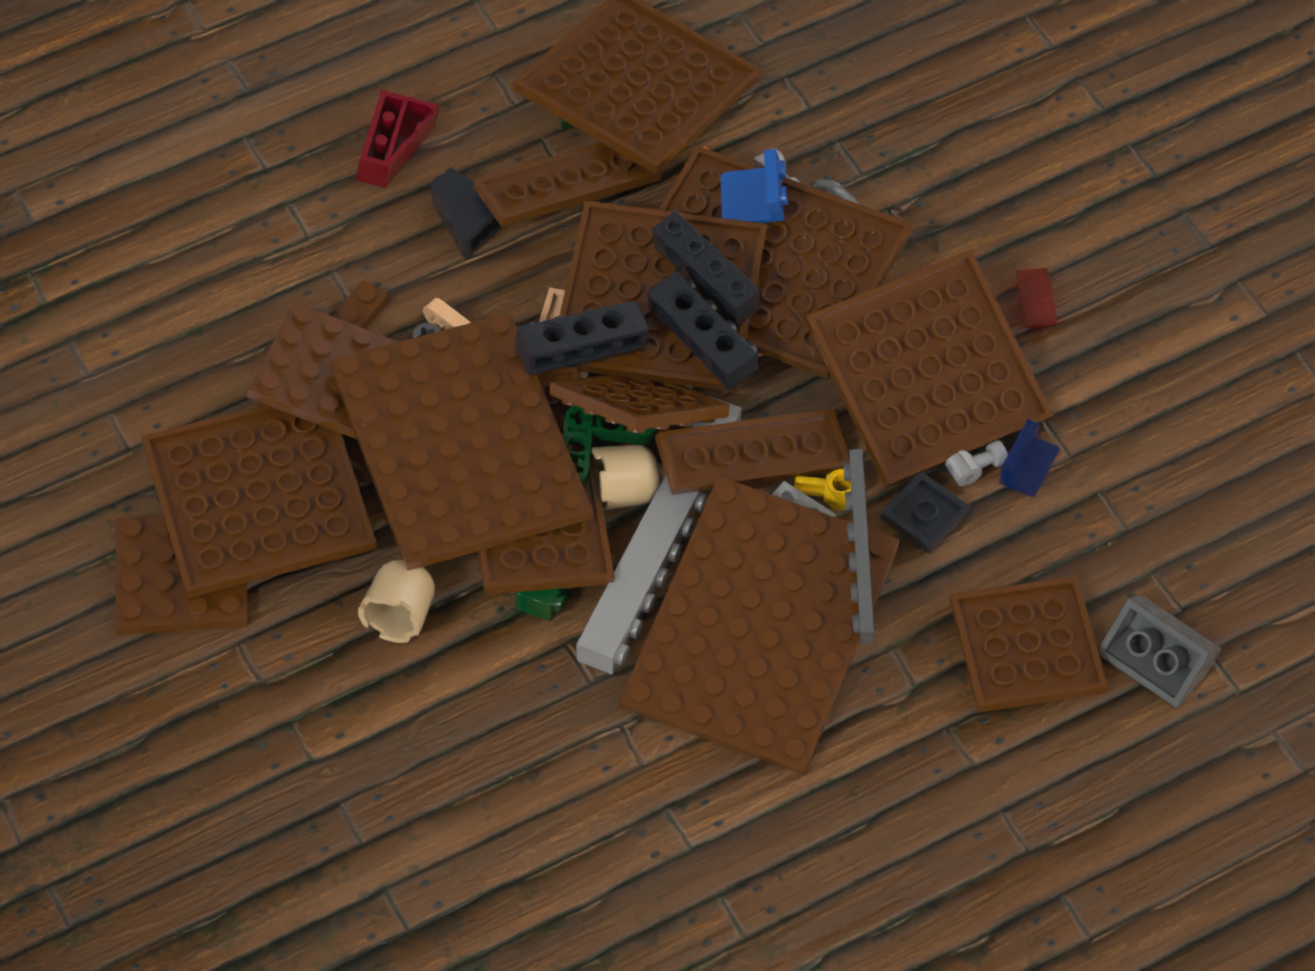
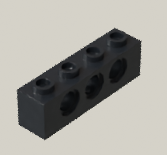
M676 210L652 228L654 248L685 278L688 277L695 284L696 288L706 298H709L733 324L738 327L760 309L759 289Z
M675 271L647 292L649 309L728 390H731L758 369V350L749 339L744 340L738 334V330L728 318L724 320L718 314L714 303L709 298L704 299L698 293L695 284L688 277L684 279ZM682 306H689V307H691V308L686 309V310H681V309H679V308L682 307ZM705 326L710 327L709 330L705 331L699 329ZM723 347L731 348L729 351H720L719 349Z
M636 301L616 303L605 308L589 309L578 314L558 316L551 320L537 323L530 322L519 326L514 347L527 375H532L645 349L649 328Z

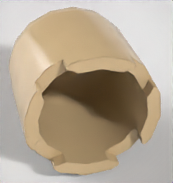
M643 445L591 447L590 452L594 455L593 459L603 510L644 505L652 501L660 486V482H662L665 476L663 464L658 463L651 449Z
M393 560L384 564L376 574L358 608V617L366 628L370 624L373 628L380 631V638L394 643H407L412 636H418L435 594V584L430 573L423 567L407 571L403 560Z

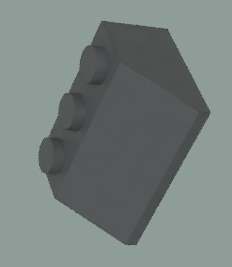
M1143 595L1128 598L1098 649L1101 657L1176 708L1183 703L1206 676L1221 651L1220 647Z

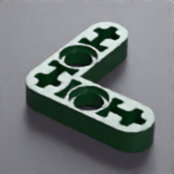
M572 406L565 414L563 439L566 447L572 442L581 443L585 447L581 452H573L567 447L573 463H578L577 473L584 486L588 477L592 439L644 445L650 443L655 438L656 429L648 428L644 433H634L624 430L625 425L618 424L619 427L617 429L609 430L602 425L605 417L586 414L583 412V408ZM582 418V424H575V419ZM593 419L597 420L596 427L592 426Z

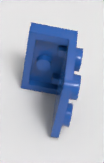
M776 149L764 150V168L731 171L721 175L722 218L755 223L784 221L783 205H788L786 186H783L782 179L787 178L785 161H779Z

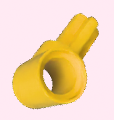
M838 469L827 474L826 479L796 476L794 488L805 495L824 497L823 502L827 503L831 508L843 511L846 510L845 492L851 491V481H844V469Z

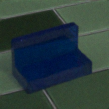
M1027 419L1002 465L999 483L1028 496L1035 497L1059 453V447L1037 438L1039 423Z

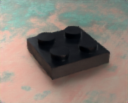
M920 472L881 511L880 519L925 552L931 554L970 515L971 507L923 472Z

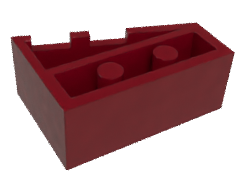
M381 89L359 159L356 180L386 188L435 128L439 105Z

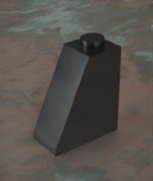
M450 167L443 175H438L431 184L432 205L462 256L468 260L502 226L473 188L474 182Z

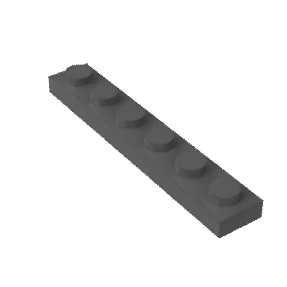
M862 449L849 450V462H843L844 481H851V491L845 492L846 511L853 512V522H847L848 541H854L855 552H849L850 572H856L857 582L851 583L852 603L858 602L859 613L852 614L853 633H860L862 645L874 644L863 452Z

